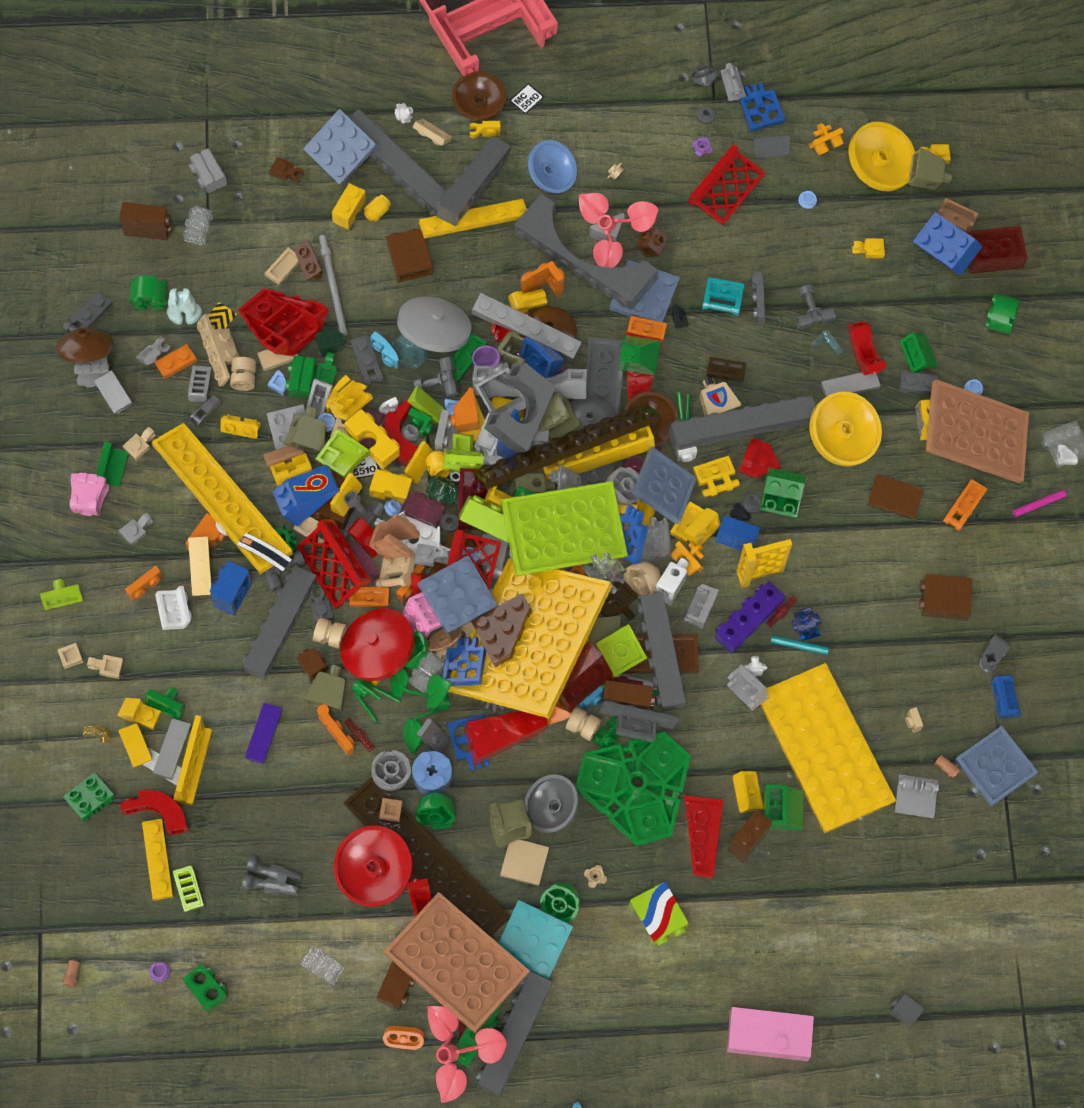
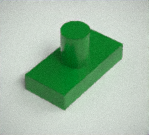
M168 687L164 695L148 689L146 692L145 705L160 710L162 713L177 720H180L184 714V705L175 701L179 694L175 688Z

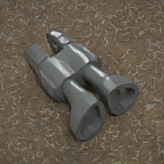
M251 854L247 865L248 873H245L242 890L249 891L254 887H262L267 893L298 895L300 890L298 887L285 883L286 879L302 882L303 875L274 863L270 867H266L259 862L256 854ZM252 874L266 875L268 876V878L262 879L255 877Z

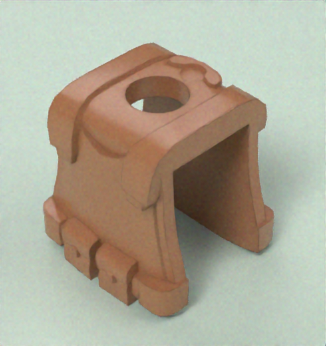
M397 514L392 516L387 522H381L376 526L369 546L378 554L383 555L388 561L398 557L410 558L414 553L400 540L419 538L420 532L413 523H409L408 519L405 517L401 518Z

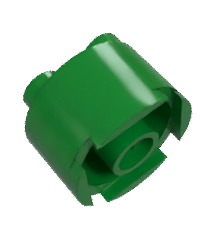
M137 276L135 281L132 278L130 280V304L135 306L137 311H145L146 308L164 311V307L167 305L168 281L163 278L162 281H158L156 276Z
M994 293L991 303L992 307L991 309L989 308L985 328L1011 335L1020 299Z

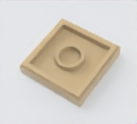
M520 839L509 843L500 877L539 887L549 847Z

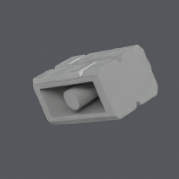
M210 148L190 157V170L193 175L197 174L199 177L197 181L201 189L205 188L207 193H211L217 188L226 186V177Z

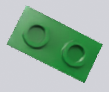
M613 716L606 723V726L610 728L609 730L602 727L593 735L592 741L596 745L599 744L601 748L612 746L621 736L615 734L617 717Z

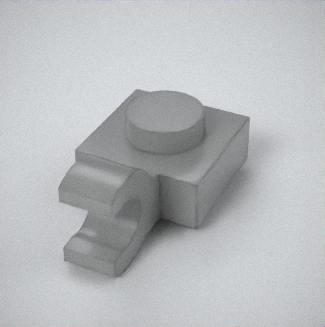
M159 337L152 346L148 345L136 358L142 364H152L157 360L161 351L166 352L170 349V345L165 344L161 347V343L165 339Z
M145 513L138 522L132 519L119 530V533L133 546L147 535L144 529L150 526L153 520L148 513Z
M418 544L414 562L418 565L434 567L435 562L447 564L449 551H438L437 546Z

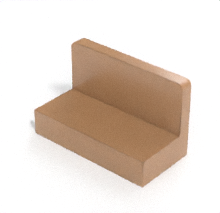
M286 446L264 454L263 458L271 474L270 466L282 461L285 464L291 462V458L304 454V451Z

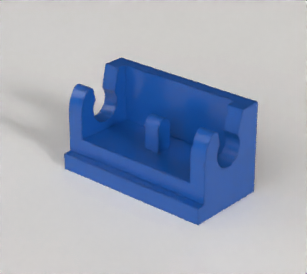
M724 515L715 542L741 551L743 545L751 543L754 548L760 527Z
M1013 675L996 676L991 682L999 719L1021 716L1013 684Z

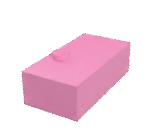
M732 1007L729 1016L727 1052L808 1061L811 1057L814 1016Z

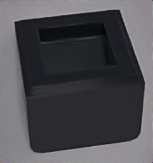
M674 304L671 314L675 328L688 327L689 324L685 310Z

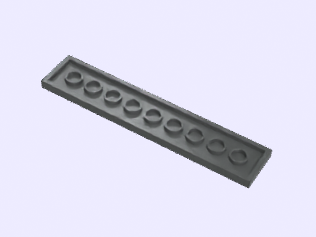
M589 337L586 361L587 396H597L606 400L612 405L618 415L623 371L618 369L623 340ZM592 415L586 416L589 419L593 418ZM614 462L580 473L581 486L606 482L608 476L614 470Z

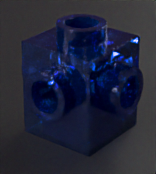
M812 607L793 612L795 620L792 621L795 632H799L802 641L821 636L818 625H821L819 614H815Z

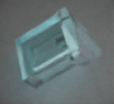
M825 330L812 342L814 347H817L827 341L837 355L843 352L841 346L828 330Z

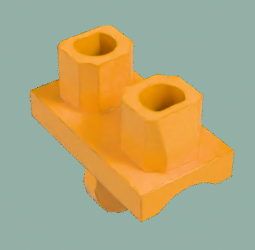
M818 124L817 131L813 133L815 137L819 135L821 137L808 144L810 149L815 148L820 156L829 151L826 145L827 141L830 140L833 148L844 144L841 136L843 133L842 127L828 133L832 129L830 125Z
M678 541L675 544L676 548L671 553V557L676 562L679 558L686 557L688 559L689 565L686 568L688 576L697 571L702 572L704 567L695 558V556L700 560L704 558V555L701 553L704 548L702 544L695 546L691 542L688 545L691 549L689 551L683 543Z

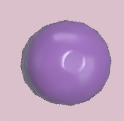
M490 346L477 348L472 356L473 367H494L500 363L499 352Z

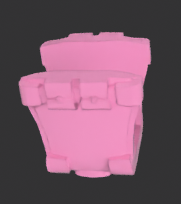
M87 473L71 474L72 492L70 508L72 512L86 516H100L104 498L107 492H109L106 478Z

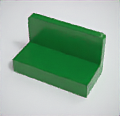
M912 332L900 340L911 372L918 373L926 367H938L925 334Z
M104 442L96 475L106 478V484L109 486L120 487L128 452L113 449L112 443Z

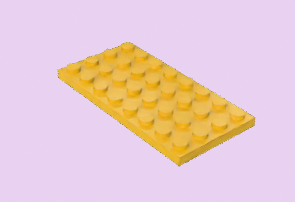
M826 663L766 688L769 699L760 706L824 834L896 802Z

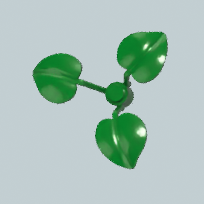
M403 667L390 677V691L392 695L400 698L405 691L426 697V706L430 709L428 712L415 716L414 719L408 718L403 727L404 743L412 754H416L422 741L417 735L422 727L421 722L418 720L425 716L436 714V711L448 710L450 700L446 694L452 682L435 674L428 680L426 688L428 694L410 690L406 687L409 682V676Z

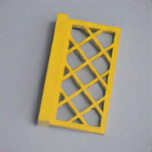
M791 539L754 549L751 543L743 545L736 570L742 589L749 587L752 579L784 571L792 547Z
M195 715L173 798L176 803L191 806L194 805L213 732L212 729L205 728L202 717Z

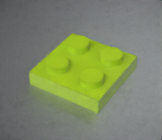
M629 624L624 625L594 643L612 677L618 676L647 659Z

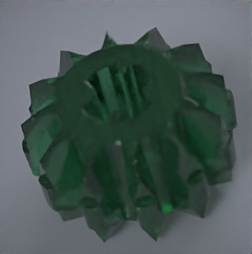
M432 476L426 486L428 496L439 503L451 504L459 493V487L456 482L446 477Z

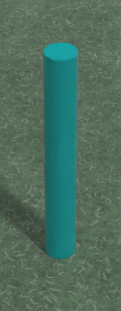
M773 635L771 637V643L828 655L829 647Z

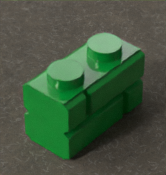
M294 356L293 362H289L288 373H291L290 379H286L285 390H288L289 397L309 399L317 368L315 358Z

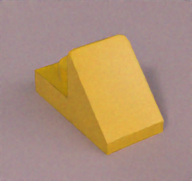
M125 698L117 716L154 731L162 712L143 704L141 699Z

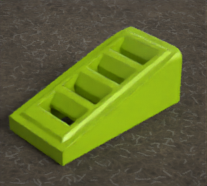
M193 866L174 870L173 874L184 912L204 907ZM189 874L191 875L190 877L181 880L179 879V877L186 876ZM193 882V885L186 886L183 888L181 886L183 884ZM192 890H195V892H196V893H192V894H189V895L184 896V893H185V892H189V891H192ZM197 897L198 901L186 904L187 900Z

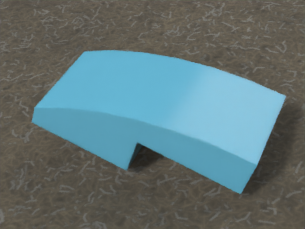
M374 332L371 335L372 347L382 353V360L385 365L398 369L399 358L396 352L380 334Z

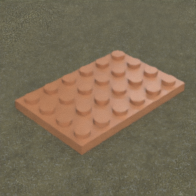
M936 379L932 382L926 452L1016 483L1024 482L1029 412Z
M439 892L383 951L389 959L474 1033L482 1027L530 973V970Z

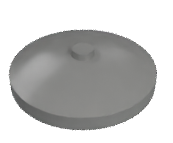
M417 297L408 300L401 306L397 317L398 328L408 341L420 348L434 352H451L460 349L468 342L472 329L470 319L462 309L447 300L436 297Z

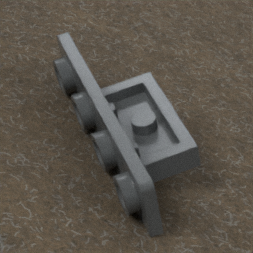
M604 701L598 709V713L617 717L615 734L648 742H654L656 726L673 729L679 722V717L669 713L662 714L651 709L644 710L633 705L617 704L615 701Z

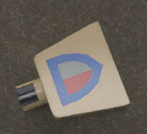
M713 377L703 380L705 389L701 390L700 402L704 416H708L711 413H725L730 409H741V403L726 382L715 384Z

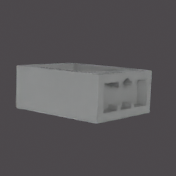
M507 362L504 364L499 363L490 372H483L476 376L474 385L490 412L504 411L511 416L514 409L519 412L526 408L524 396L516 389L520 397L495 409L482 387V384L504 372L508 375L510 367Z

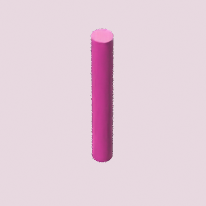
M1063 489L1013 510V514L1015 517H1018L1067 496L1066 491Z

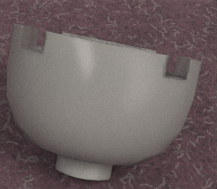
M620 467L607 478L606 482L613 481L617 505H630L640 500L632 494L639 476L632 468Z
M392 750V752L383 751L378 754L371 767V776L374 783L386 791L401 789L407 783L411 774L409 759L403 753Z

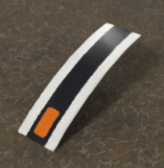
M247 533L244 534L237 544L264 558L282 571L292 560L271 545Z

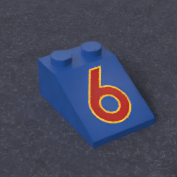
M324 465L285 480L272 492L283 517L298 527L340 490L329 466Z

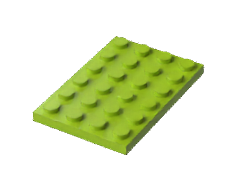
M613 481L501 500L516 576L620 559L628 556Z

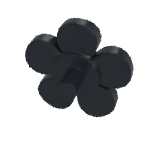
M740 503L733 505V509L730 511L732 518L736 517L740 521H749L751 519V515L744 507L741 508Z

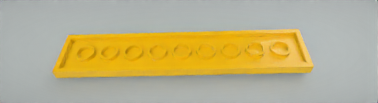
M184 423L152 441L153 447L260 574L274 565L257 554L237 545L245 533L264 541L288 557L292 555L291 548Z

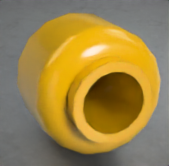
M433 451L425 459L427 470L433 478L444 479L452 471V469L443 468V451Z

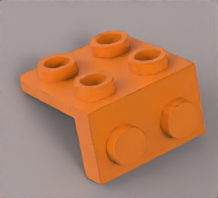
M553 261L543 263L535 271H529L522 276L521 291L524 293L531 292L548 283L556 297H559L564 293L565 275L560 268L556 267Z

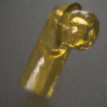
M103 726L83 727L84 737L96 735L100 738L101 743L110 741V732Z

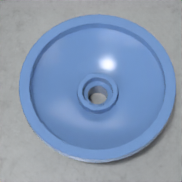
M545 140L535 145L531 150L528 158V169L531 178L540 189L551 194H559L572 187L577 176V165L574 156L565 145L554 140Z

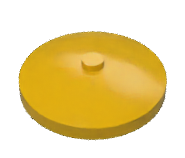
M871 122L862 126L853 135L849 144V159L857 176L868 186L880 191H895L909 182L912 155L915 153L909 138L900 129L885 122Z
M844 391L830 394L816 405L811 414L809 427L812 442L817 451L829 462L845 467L855 466L867 461L877 451L882 437L880 418L874 407L862 396Z

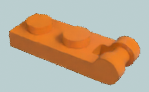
M971 479L943 522L947 525H953L955 530L960 531L986 493L987 488ZM955 513L961 516L960 520L953 517Z
M325 704L319 705L317 712L320 721L349 757L355 752L353 739L349 735H344L342 732L343 727L338 720L334 721L331 718L328 706Z

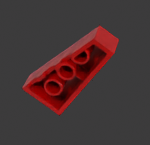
M518 711L467 722L464 731L473 765L476 766L500 752L507 751L521 742L523 743L544 733L548 726L546 717Z

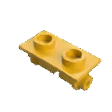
M230 414L221 417V432L258 439V430L261 426V422H258V420L244 418V421H241V417Z

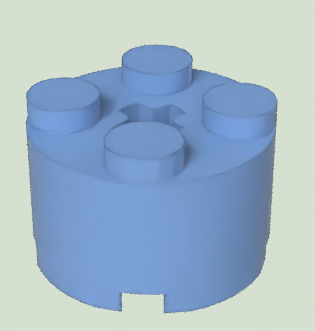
M435 751L421 753L412 766V777L416 788L425 795L434 792L442 793L447 790L452 781V767L449 759ZM431 771L435 772L433 776H429V773H431Z

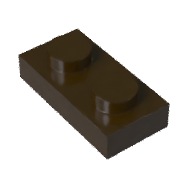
M709 357L706 376L743 382L746 363Z

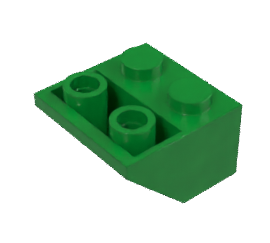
M769 467L760 510L797 518L806 475Z
M765 785L763 790V815L772 821L770 829L803 831V791L787 785Z

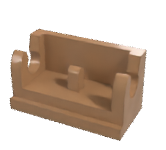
M945 198L941 209L938 211L940 216L968 235L978 216L977 212Z

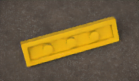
M161 818L142 822L153 901L173 898L163 820Z

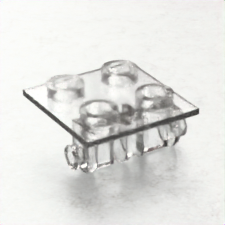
M1076 420L1042 433L1044 437L1042 444L1044 447L1049 448L1057 468L1084 458V437Z

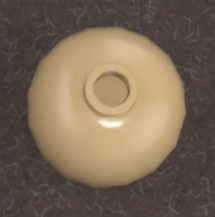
M640 561V563L631 564L625 569L627 570L624 573L625 582L638 594L639 599L640 596L657 593L656 584L661 578L658 567L650 562Z

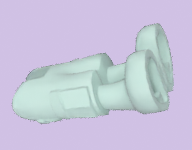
M176 288L171 289L167 309L169 319L173 323L181 325L185 313L187 324L197 322L202 315V309L195 303V299L190 291L186 288L177 292Z

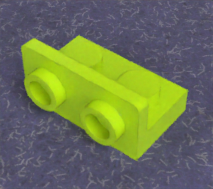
M444 449V469H479L481 464H483L484 456L482 452Z

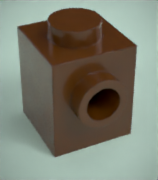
M314 647L310 650H303L299 657H297L299 666L310 682L315 680L319 672H327L324 656L320 651L316 652Z

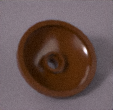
M472 72L462 76L456 82L452 91V101L454 107L462 116L475 121L491 119L501 112L506 102V91L502 82L494 75L487 72Z
M543 306L528 314L531 318L546 325H552V328L576 339L577 328L575 321L565 310L554 306Z
M88 327L78 328L66 333L59 339L56 345L57 353L62 359L75 363H87L102 359L114 347L113 338L108 333L100 329Z
M643 392L634 396L626 404L624 410L629 411L634 409L636 405L644 403L660 413L662 421L649 425L654 437L655 448L666 444L670 440L667 432L670 424L675 420H679L675 405L669 398L657 392Z

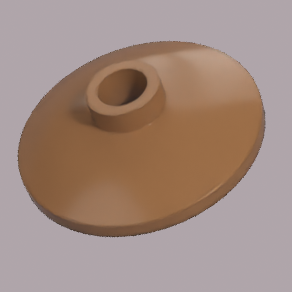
M461 627L449 634H446L444 629L436 632L428 640L430 643L428 650L439 651L452 648L462 635Z

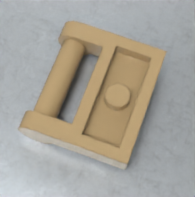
M415 554L410 558H393L392 561L384 558L380 578L376 580V587L409 586L411 584V573H413L415 565ZM401 575L399 578L389 579V577Z

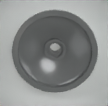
M588 395L586 399H574L570 402L575 416L582 425L578 430L583 429L585 425L596 424L603 418L617 415L610 403L597 396ZM592 415L593 418L589 419L586 416Z
M552 774L540 778L530 787L524 802L532 827L543 833H556L566 828L573 821L579 808V794L573 782L564 776Z

